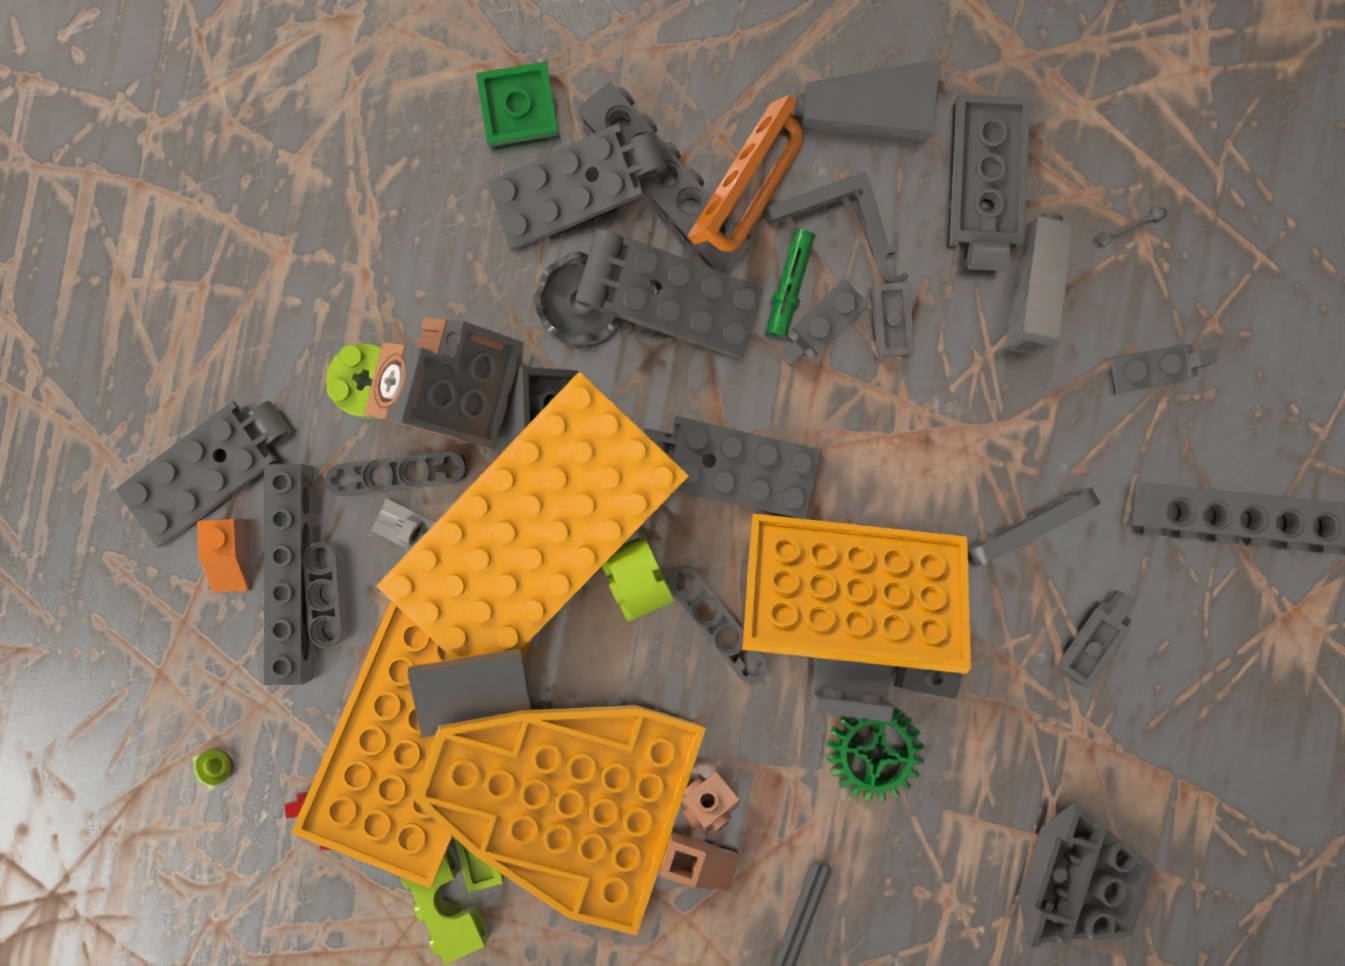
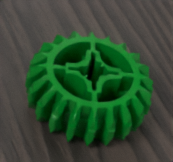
M893 708L892 722L854 718L849 721L846 716H840L839 720L845 727L842 730L836 726L831 727L830 731L839 738L838 740H827L826 745L830 749L837 750V752L827 754L826 760L829 763H838L830 769V773L833 777L842 775L838 781L842 789L851 784L849 791L851 796L856 797L863 789L865 801L870 802L873 793L876 792L879 801L884 802L886 800L885 791L889 790L894 798L900 796L896 788L899 784H902L907 790L911 788V784L906 779L908 775L914 778L919 777L920 773L912 766L913 764H923L924 758L914 754V752L923 750L924 744L921 741H912L920 735V731L916 727L908 729L912 723V719L909 716L902 717L899 720L901 711L898 708ZM874 724L865 739L849 742L859 729ZM885 725L896 729L902 741L903 751L887 746V735L884 733ZM876 744H878L879 748L886 753L876 754L874 759H872L864 751L874 750ZM846 753H851L856 757L864 759L865 778L859 777L850 770ZM898 764L892 773L883 778L876 779V777H880V772L885 765Z

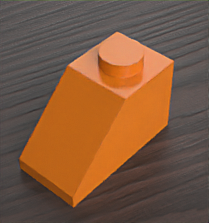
M247 519L197 521L199 560L212 592L251 590Z

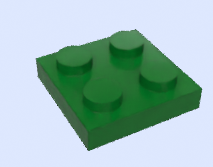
M546 61L476 73L489 147L559 135Z

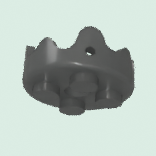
M583 252L568 253L565 257L549 265L542 273L534 295L535 308L545 328L562 342L576 346L596 344L608 338L622 321V318L588 307L586 310L579 311L572 307L571 300L578 291L588 255Z

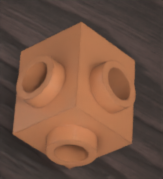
M714 772L705 781L699 778L684 790L686 796L682 799L685 810L682 812V815L694 830L701 827L705 834L712 829L717 833L731 822L733 818L730 814L739 807L740 800L720 775ZM707 802L714 804L711 808L703 807V804Z

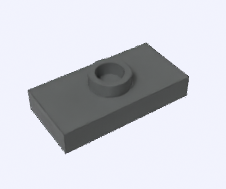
M898 666L894 686L901 689L957 699L963 673Z

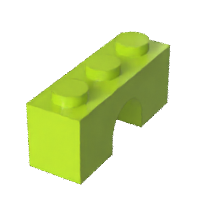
M450 846L447 848L430 889L400 877L403 886L406 889H411L416 901L414 902L416 916L421 923H426L431 934L428 937L430 947L435 956L440 955L444 965L485 947L490 936L475 903L461 909H454L447 906L441 899L440 886L454 880L460 871Z

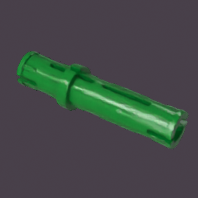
M794 229L778 292L773 294L771 300L774 306L768 328L766 329V333L771 336L788 338V331L794 311L800 306L801 300L798 299L807 269L813 241L816 237V234L808 230ZM800 253L795 276L791 279L797 255ZM788 289H791L787 300L785 312L783 315H781Z

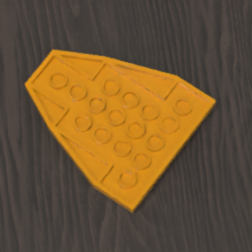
M637 705L521 710L440 725L414 797L415 802L475 857L567 918L637 936L706 727L702 724Z

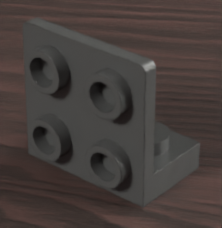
M817 658L811 707L816 713L892 722L893 706L888 703L892 666Z

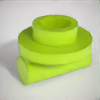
M210 749L192 758L196 778L206 785L209 790L225 782L230 775V761L219 750Z

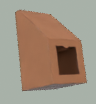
M672 831L660 865V877L693 888L729 890L740 854Z

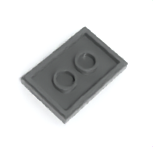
M520 649L408 667L407 674L421 737L436 735L440 725L521 710H531Z

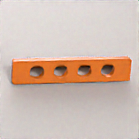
M790 94L770 103L689 232L687 238L695 245L709 241L721 251L732 252L738 250L745 242L804 142L802 126L791 114L797 101ZM782 126H784L790 135L789 142L730 237L724 236L719 231L721 225Z

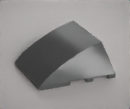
M1071 804L1041 827L1019 894L1027 945L1033 948L1041 947L1042 943L1055 941L1067 944L1071 943L1072 939L1090 938L1092 940L1132 936L1155 866L1108 832L1105 827L1094 821L1078 806Z

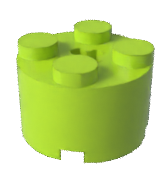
M367 343L347 345L331 361L326 376L327 394L346 413L364 419H378L364 414L371 386H364L362 380L364 377L374 378L381 352L380 347Z
M645 536L622 545L602 565L606 576L609 577L611 582L609 586L617 604H620L627 622L636 620L674 602L670 589Z

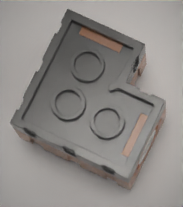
M424 317L421 327L422 333L417 346L383 342L364 411L365 415L385 419L386 421L445 436L450 439L496 449L499 438L497 435L500 426H502L508 404L509 390L512 389L518 366L516 365L518 356L521 355L524 342L465 321Z

